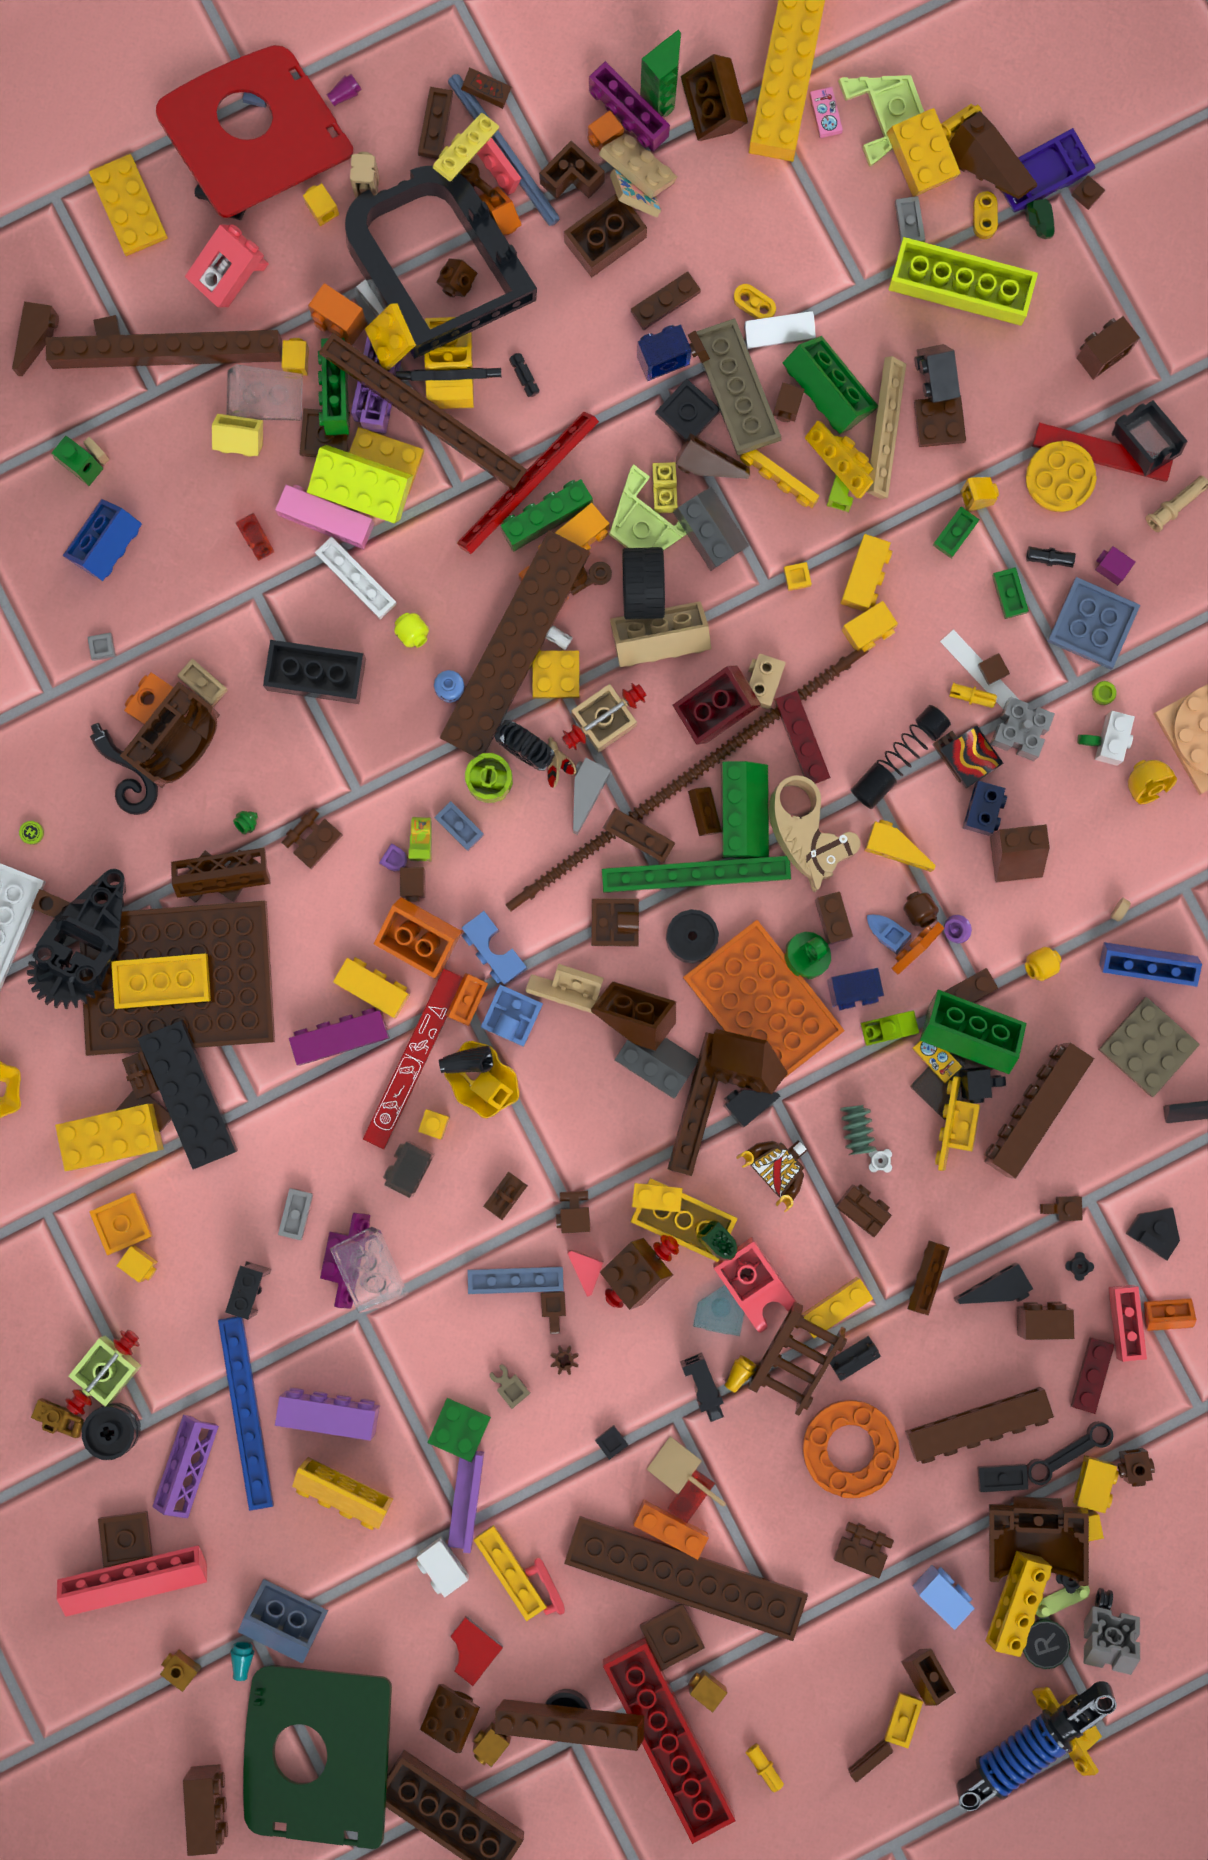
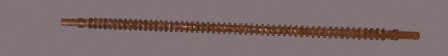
M855 650L847 657H841L836 665H830L829 670L825 669L824 674L819 673V677H814V681L809 680L807 686L803 685V689L798 688L797 691L801 701H806L807 696L812 697V693H817L818 688L823 689V684L828 685L829 680L834 681V676L839 677L840 672L849 670L851 664L869 651ZM777 706L775 709L771 708L770 713L765 712L764 717L760 716L759 721L754 720V724H749L748 729L743 728V732H738L737 737L732 736V740H727L726 745L721 744L722 748H716L715 753L710 752L711 756H705L704 761L699 760L700 764L697 765L695 763L693 769L689 767V772L686 773L684 771L682 777L678 775V780L675 781L673 779L671 785L667 783V788L662 787L661 792L656 791V796L651 795L650 800L645 799V804L640 803L639 808L634 807V812L629 811L628 816L635 820L643 819L645 814L648 816V812L650 810L653 812L654 807L659 808V804L661 802L664 804L665 799L670 800V796L672 794L675 796L676 791L681 792L683 786L687 788V783L692 784L693 779L698 780V775L703 776V772H708L709 767L714 768V764H719L720 759L725 760V756H730L731 751L736 752V748H741L742 743L747 744V740H752L753 735L758 736V732H763L764 727L769 728V724H774L775 719L780 720ZM601 831V836L596 835L595 840L590 839V844L585 843L584 848L579 847V852L574 851L573 856L568 855V860L563 859L562 864L557 863V868L552 867L551 872L546 871V876L541 875L540 880L535 879L533 885L524 887L522 893L505 905L511 912L529 898L532 900L540 890H545V886L550 887V883H555L556 878L561 879V875H566L567 870L572 871V867H577L578 862L583 863L584 858L588 859V855H594L595 850L599 851V847H605V843H610V839H616V836L608 831Z

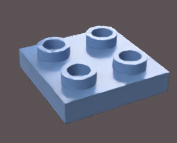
M500 984L481 1028L524 1047L543 1003Z

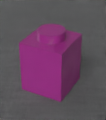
M1112 546L1108 552L1103 550L1097 558L1096 562L1099 565L1095 571L1118 586L1136 561Z

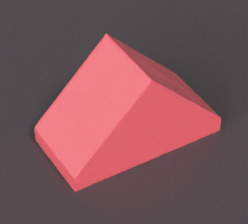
M574 1250L568 1251L567 1254L588 1297L592 1295L603 1261Z

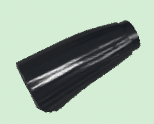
M490 1046L463 1050L439 1059L441 1073H484L492 1070L493 1058Z

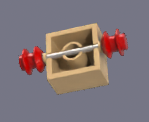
M631 683L632 689L629 691L622 689V699H620L609 684L571 710L572 717L580 728L572 724V730L569 733L563 730L564 736L561 738L569 749L573 747L577 750L576 744L579 742L586 744V735L599 753L637 727V721L627 709V706L629 705V707L636 709L638 701L645 703L644 697L647 695L640 684L635 686Z

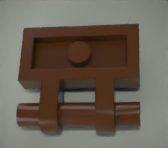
M314 808L307 815L304 813L298 825L293 830L290 829L286 833L287 837L281 842L287 848L294 842L298 844L299 847L293 853L311 870L343 836L326 819L317 825L314 820L319 813ZM309 826L313 832L305 840L301 839L299 836Z
M848 1522L846 1531L853 1534L852 1539L850 1540L842 1536L834 1556V1561L880 1578L888 1557L887 1554L880 1552L882 1546L891 1549L894 1540L886 1537V1534L880 1531L876 1533L868 1530L865 1525L860 1523L856 1525ZM861 1538L872 1541V1547L860 1544Z

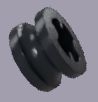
M1099 1588L1095 1598V1607L1110 1610L1113 1602V1591L1108 1590L1104 1592L1103 1588Z

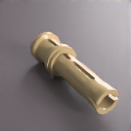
M1200 475L1173 499L1161 503L1157 511L1146 516L1148 525L1155 532L1162 531L1166 523L1177 518L1178 512L1208 489V480Z

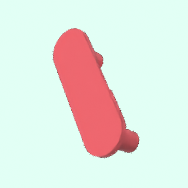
M540 1558L535 1559V1565L526 1568L525 1573L527 1577L538 1573L542 1583L544 1582L553 1604L548 1605L544 1609V1613L549 1615L557 1611L560 1615L564 1614V1604L543 1561Z

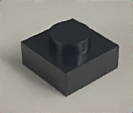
M615 1425L595 1439L609 1460L628 1446L627 1441Z

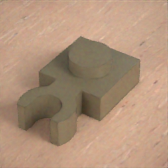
M501 1364L499 1365L503 1371L501 1377L495 1376L493 1372L489 1375L494 1382L502 1385L497 1391L513 1409L531 1392L516 1374L510 1378L507 1367Z

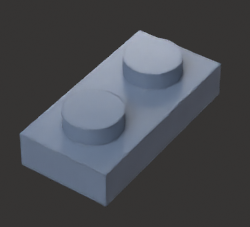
M451 801L434 817L467 851L484 836V833Z

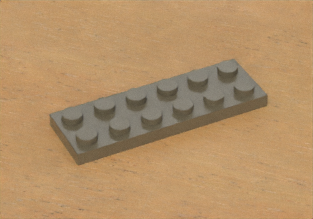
M734 318L696 331L710 358L703 362L702 365L737 456L781 441V434L736 319Z

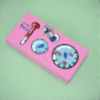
M829 87L811 91L809 97L819 137L824 138L841 134L843 129L833 88Z

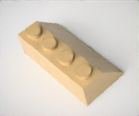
M701 601L665 608L664 618L625 619L624 616L610 619L620 667L634 666L639 663L655 662L660 659L676 658L685 654L711 650L709 626Z

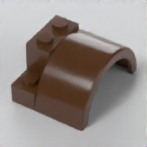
M1013 1497V1505L989 1504V1581L999 1582L1002 1577L1008 1575L1016 1551L1042 1557L1052 1566L1051 1573L1067 1576L1075 1580L1079 1586H1088V1508L1063 1507L1062 1498Z

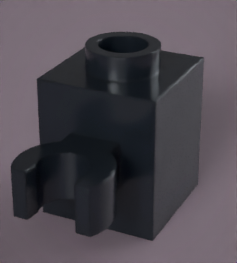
M988 1068L960 1069L962 1097L970 1100V1103H983L984 1098H992L991 1087L1006 1086L1005 1076H991L990 1069Z

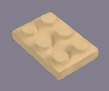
M627 133L602 147L599 153L605 161L650 199L673 185L678 177L668 166L663 165L650 151L643 148L634 137Z

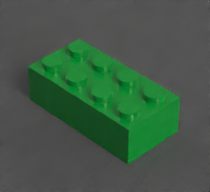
M937 990L928 1007L920 1041L1010 1074L1020 1057L1027 1023Z

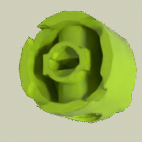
M482 753L468 763L465 771V782L471 795L477 800L485 803H495L503 800L510 792L513 785V775L508 763L501 756L494 753Z

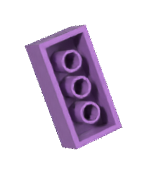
M290 1388L289 1391H285L279 1396L275 1426L369 1441L372 1440L376 1433L380 1405H374L375 1401L361 1399L360 1402L351 1401V1397L337 1395V1398H329L327 1393L316 1391L310 1395L304 1394V1390L299 1388Z

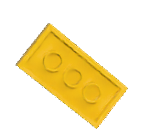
M131 154L89 171L125 256L168 239Z
M206 953L111 961L115 1009L211 1001L208 954Z

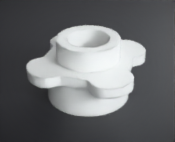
M889 1149L884 1151L875 1150L869 1153L871 1164L868 1167L871 1172L883 1170L888 1173L892 1170V1165L890 1164L892 1152ZM881 1158L883 1160L882 1163H879L878 1159Z

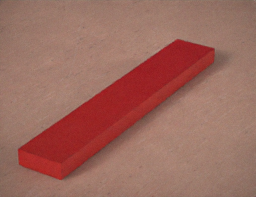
M1040 422L1037 426L1032 447L1041 449L1043 446L1053 442H1073L1083 447L1096 464L1144 476L1142 468L1122 444ZM1147 451V453H1148L1151 457H1154V456L1157 455L1156 453H1152V452H1148V451ZM1173 460L1146 477L1167 482Z

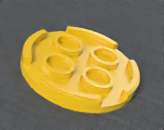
M1069 441L1053 442L1043 446L1033 455L1026 470V486L1030 496L1038 505L1053 512H1066L1079 507L1091 496L1096 485V469L1091 455L1080 445Z

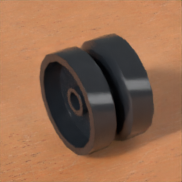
M690 909L680 912L672 919L667 928L666 942L669 951L675 958L685 963H697L704 961L713 953L718 944L719 932L716 923L710 915L700 910ZM690 932H694V935L697 934L695 940L688 938Z
M111 1403L106 1407L101 1406L85 1419L82 1426V1441L85 1449L92 1456L101 1460H113L121 1457L136 1445L141 1433V1423L137 1414L127 1405ZM109 1430H114V1434H111Z

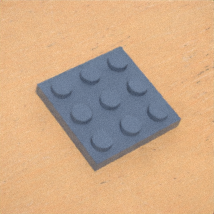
M1076 577L1047 642L1112 670L1140 605Z

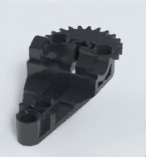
M110 869L102 874L55 916L36 944L32 955L35 961H29L28 963L30 967L34 968L27 970V975L33 976L28 979V984H35L31 988L32 993L40 991L37 999L40 1000L46 997V1005L54 1000L55 1008H58L61 1002L64 1004L65 1009H68L70 1002L73 1003L75 1008H78V1000L87 1004L86 996L94 999L96 998L94 991H102L101 984L105 980L107 970L112 964L111 961H116L119 954L118 942L122 907L124 908L123 895L126 892L124 874L120 870ZM112 882H119L117 885H110ZM100 900H106V901H107V902L104 903V904H98V903H97V902L100 901ZM66 935L100 951L97 958L93 960L77 951L72 956V949L63 945ZM44 956H50L48 960H40ZM84 977H92L89 981H82Z

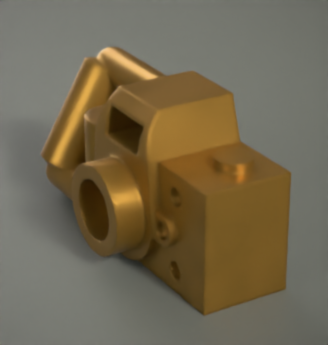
M41 1398L37 1401L31 1416L32 1419L42 1422V1430L52 1434L58 1431L73 1438L81 1436L84 1419L74 1415L63 1406ZM72 1420L74 1421L73 1429L69 1430L68 1427Z

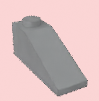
M585 758L583 763L579 761L576 765L573 833L576 835L580 832L611 774V770L588 758Z

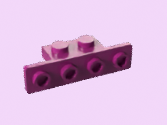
M353 1213L348 1235L329 1232L320 1279L339 1283L334 1307L352 1308L355 1300L357 1280L360 1275L362 1256L365 1251L366 1236L370 1226L369 1214Z

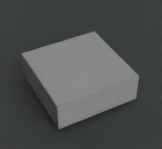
M111 633L87 637L92 661L116 657Z

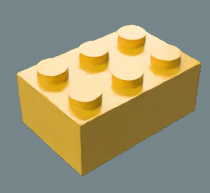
M934 108L893 125L886 132L913 197L950 182L961 174Z

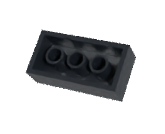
M270 640L263 686L267 691L359 704L366 657L364 653Z

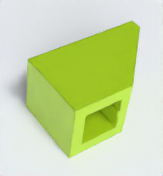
M914 1010L861 1023L866 1046L919 1034Z

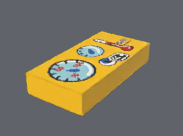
M919 1041L912 1048L943 1083H946L962 1068L959 1062L946 1050Z

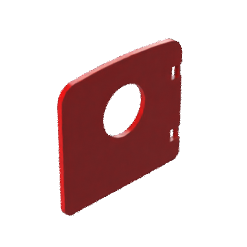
M269 46L210 70L159 99L156 105L158 122L216 212L223 218L232 217L350 159L353 155L351 142L343 133L320 94L300 67L294 54L283 46ZM295 69L301 78L294 80L289 71ZM238 92L251 93L260 97L268 105L272 114V123L268 131L258 138L249 140L239 139L228 134L221 127L217 118L218 106L224 98ZM333 127L338 136L332 138L327 129Z

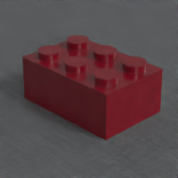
M726 666L672 706L697 745L708 743L760 707L761 703L739 667Z

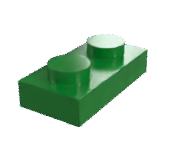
M960 507L933 546L952 559L980 519L963 507Z
M1016 567L993 573L992 577L1004 618L1008 619L1027 614L1029 610Z

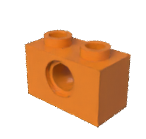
M152 672L141 679L138 684V691L135 695L132 694L125 703L126 708L124 711L143 725L174 688ZM150 694L154 695L153 703L145 705V697Z

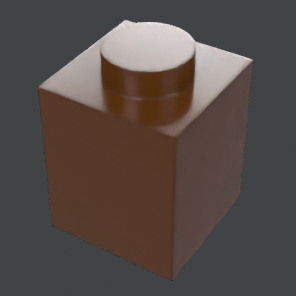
M782 382L773 415L783 422H795L805 389Z
M424 867L400 868V896L406 898L409 902H420V898H425Z

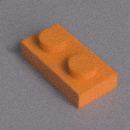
M465 973L446 1016L469 1026L488 983Z

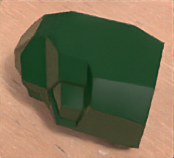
M1042 199L1027 203L1025 214L1029 226L1035 230L1038 237L1051 239L1054 236L1055 227L1050 201Z
M718 1221L709 1222L698 1232L697 1239L716 1258L728 1261L735 1257L737 1253L736 1241Z

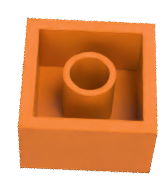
M325 283L308 305L314 325L323 332L327 330L340 338H345V341L351 346L367 325L363 308Z

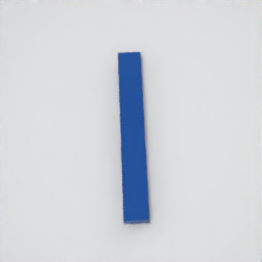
M238 1316L219 1319L218 1324L249 1511L273 1507L274 1502L244 1320Z

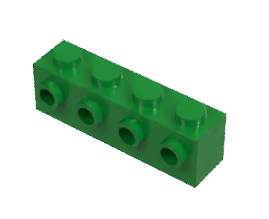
M329 338L321 339V348ZM318 351V363L322 365V371H318L319 385H322V391H319L318 396L319 405L322 406L323 412H319V424L324 426L326 435L349 434L348 374L320 355V351Z
M582 479L569 481L563 486V490L557 493L553 491L544 496L543 501L537 505L532 503L523 509V513L518 516L511 515L504 519L503 524L500 525L501 532L514 552L544 535L548 530H552L575 517L590 503H593V498Z

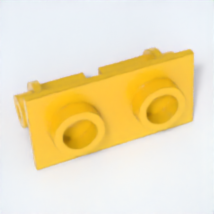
M978 104L976 106L968 105L941 123L948 143H950L962 123L979 111L982 113V109Z

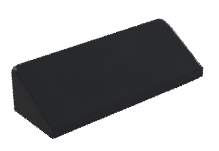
M1208 1100L1163 1106L1166 1123L1208 1119Z

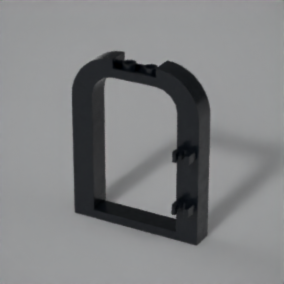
M433 166L414 168L410 170V180L401 181L397 186L388 190H382L375 196L368 189L352 202L347 211L345 232L349 253L383 309L390 304L398 303L416 344L410 350L414 359L536 301L537 287L518 259L513 245H509L490 215L489 207L485 201L480 199L470 182L459 173L452 181H448L433 169ZM424 196H437L451 206L506 293L431 330L368 229L371 222L377 217Z

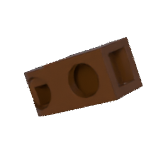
M39 889L31 909L55 918L70 902Z

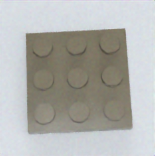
M1144 997L1098 1050L1149 1096L1154 1097L1200 1044L1149 998Z

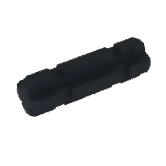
M516 353L512 355L509 361L512 367H515L514 371L521 385L525 386L524 391L528 397L537 395L539 388L536 383H533L535 380L527 364H524L525 360L522 354Z

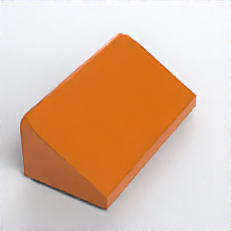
M1192 1298L1144 1302L1147 1331L1193 1328L1197 1319Z

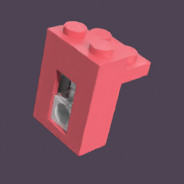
M232 224L219 225L185 275V278L218 308L229 307L253 271H264L269 263L263 259L264 255L258 250L259 247L254 242L247 240L238 227ZM215 274L217 276L216 284L213 281V277Z

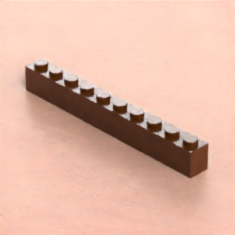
M278 330L46 337V361L52 369L282 362V338Z

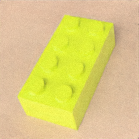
M324 445L319 448L307 493L395 524L401 520L413 475L332 446Z

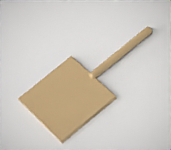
M670 1436L646 1470L677 1494L680 1493L689 1480L724 1507L726 1505L723 1500L692 1477V1474L702 1460Z

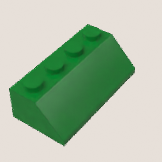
M679 30L645 55L641 61L640 96L664 117L671 114L675 108L681 32Z
M822 336L799 344L782 362L787 368L788 374L796 379L801 388L805 389L804 393L812 399L818 411L825 415L831 427L838 431L839 434L852 429L878 408V404Z
M723 761L721 765L722 858L769 857L768 765L747 761Z

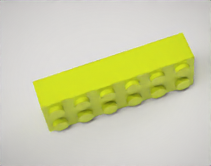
M903 237L888 290L1022 326L1027 317L1038 273Z

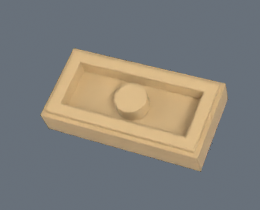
M191 659L177 675L178 678L213 707L228 691L225 686L194 659Z

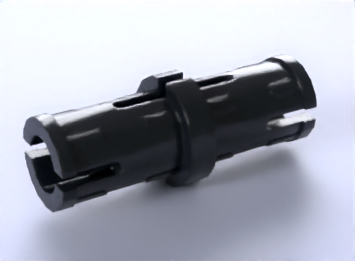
M1029 546L1026 561L1045 563L1051 567L1052 565H1061L1073 568L1076 554L1074 552L1058 551L1051 547L1049 549Z

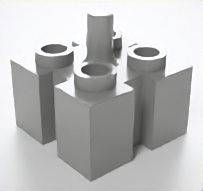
M1010 697L1006 701L1000 719L1005 722L1004 724L1000 723L996 727L990 744L1005 751L1014 747L1018 749L1016 755L1034 761L1039 757L1045 739L1040 738V736L1049 731L1055 713L1039 707L1033 711L1028 710L1027 706L1029 703Z
M1092 1606L1084 1620V1638L1088 1639L1084 1645V1664L1103 1668L1106 1663L1112 1666L1113 1671L1131 1675L1140 1661V1642H1136L1140 1635V1617L1120 1613L1119 1617L1112 1616V1610Z

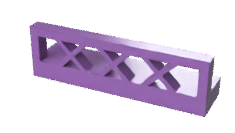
M183 1415L152 1506L163 1515L181 1518L189 1517L219 1427L218 1425L198 1421L192 1416ZM201 1428L209 1429L207 1437L200 1442L198 1437ZM199 1451V1461L192 1465V1455ZM191 1474L193 1477L192 1482L184 1488L183 1481ZM184 1497L185 1503L182 1511L174 1510L176 1502Z
M476 1451L472 1462L459 1457L448 1547L461 1548L463 1553H471L484 1459V1452Z

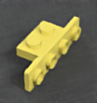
M480 113L462 134L458 133L455 136L450 147L446 146L443 149L439 159L434 163L433 169L448 181H452L498 131L499 125L484 113Z

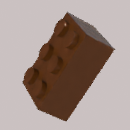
M616 194L564 231L565 244L591 278L647 238V226L631 206L618 200Z
M220 1764L193 1766L183 1779L187 1856L217 1854L221 1845H224L225 1837H228V1823L224 1822L223 1812L227 1810L226 1797H222V1788L225 1787V1773L221 1772Z

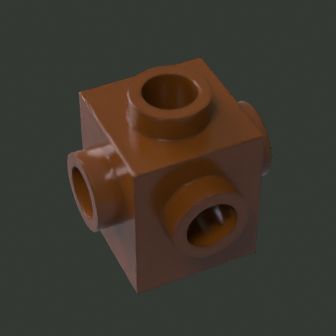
M449 258L446 265L441 269L436 283L450 297H465L471 290L472 283L478 273L463 260Z
M1138 1448L1119 1451L1121 1463H1118V1472L1120 1478H1123L1128 1484H1132L1133 1487L1144 1486L1146 1481L1153 1480L1152 1473H1155V1467L1152 1458L1149 1459L1147 1450Z

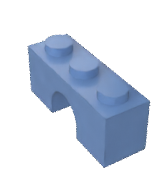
M485 911L462 927L465 933L461 936L469 946L475 945L478 949L476 956L483 965L488 962L493 969L490 974L497 984L502 981L506 985L527 969L513 948L503 955H496L490 951V939L499 930Z

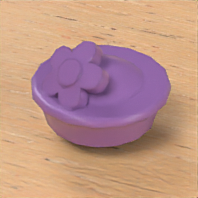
M953 915L946 920L944 925V933L951 942L963 943L971 936V924L964 916Z

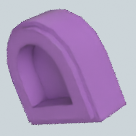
M391 843L379 863L391 871H400V868L406 867L407 856L402 849Z

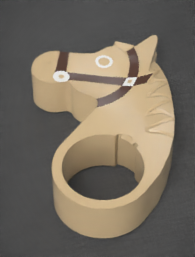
M790 776L784 779L771 794L769 806L770 823L781 849L796 869L808 877L812 891L816 892L820 888L822 880L833 876L837 863L849 859L857 853L861 843L857 834L853 832H846L840 837L830 833H821L819 831L821 794L818 787L812 780L804 776ZM796 786L803 789L811 802L809 814L801 818L791 817L784 810L780 802L782 788Z

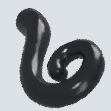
M100 723L93 724L91 729L94 734L90 738L98 752L106 759L137 773L143 780L146 788L144 799L138 803H131L125 798L126 790L132 789L135 793H141L142 786L135 779L121 781L115 789V799L118 806L128 814L140 815L148 812L157 800L158 785L120 757L123 751L115 746L108 730H102Z

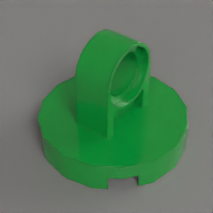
M802 932L796 934L787 943L784 957L788 968L793 974L807 977L806 979H813L822 975L829 968L831 950L828 943L816 933Z

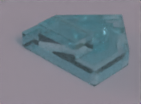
M725 1284L697 1302L693 1327L740 1336L744 1311Z

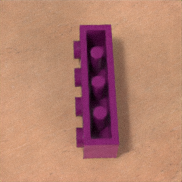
M606 61L589 76V92L596 100L600 99L605 104L606 110H610L614 116L616 115L621 120L622 126L628 132L632 131L643 147H648L653 152L669 137L670 124Z
M370 1008L362 1011V1016L353 1018V1015H347L339 1018L340 1022L333 1025L328 1021L316 1025L317 1029L308 1032L307 1028L293 1032L294 1036L290 1037L289 1041L296 1065L301 1066L389 1039L390 1036L382 1011Z

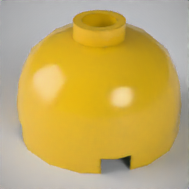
M1142 760L1134 765V770L1128 779V788L1133 799L1138 804H1147L1160 798L1156 794L1162 790L1166 793L1171 790L1177 782V777L1173 770L1162 761Z

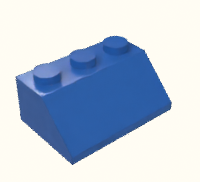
M101 499L63 554V557L90 575L103 581L111 574L117 560L124 555L130 541L137 536L142 523L123 508Z

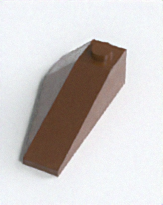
M980 111L960 125L949 143L959 170L963 172L967 170L975 174L977 179L981 181L985 179L995 184V188L1017 199H1020L1037 187L1036 181L996 127Z

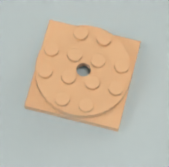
M1207 684L1154 713L1156 720L1199 795L1208 791Z

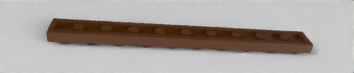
M332 333L321 348L319 354L512 490H514L527 469L336 334Z

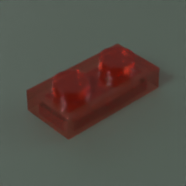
M697 1469L692 1474V1477L709 1490L715 1484L714 1481ZM688 1480L680 1493L676 1494L667 1509L688 1523L707 1494Z

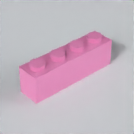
M285 485L275 509L278 516L330 537L332 536L363 550L374 527V522L370 518L371 515L360 511L354 512L349 510V507L338 503L334 504L324 498L306 493V489L298 485H293V487Z

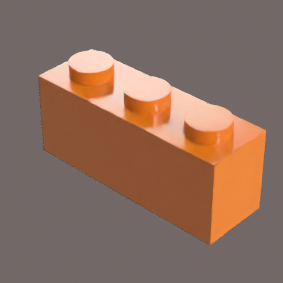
M643 1500L633 1520L634 1527L697 1560L709 1539L707 1532L646 1500Z

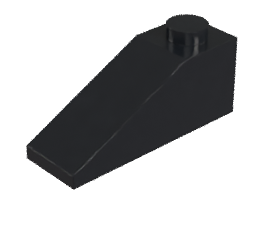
M1014 1262L954 1297V1300L958 1304L1014 1300L1019 1302L1030 1295L1028 1292L1033 1290V1287L1020 1265Z

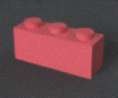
M1135 1285L1109 1287L1116 1358L1123 1362L1146 1360L1139 1287Z

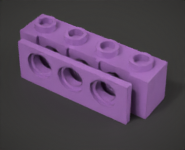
M367 337L363 354L371 360L374 357L375 362L381 366L369 337ZM402 359L390 370H387L395 377L396 371L400 370ZM358 381L351 410L354 421H360L363 429L386 434L392 405ZM363 402H366L365 410L363 409Z

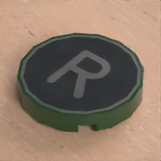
M1035 1620L1028 1634L1027 1644L1023 1649V1653L1027 1660L1035 1667L1042 1669L1055 1668L1061 1665L1068 1657L1070 1650L1069 1636L1065 1629L1053 1620Z

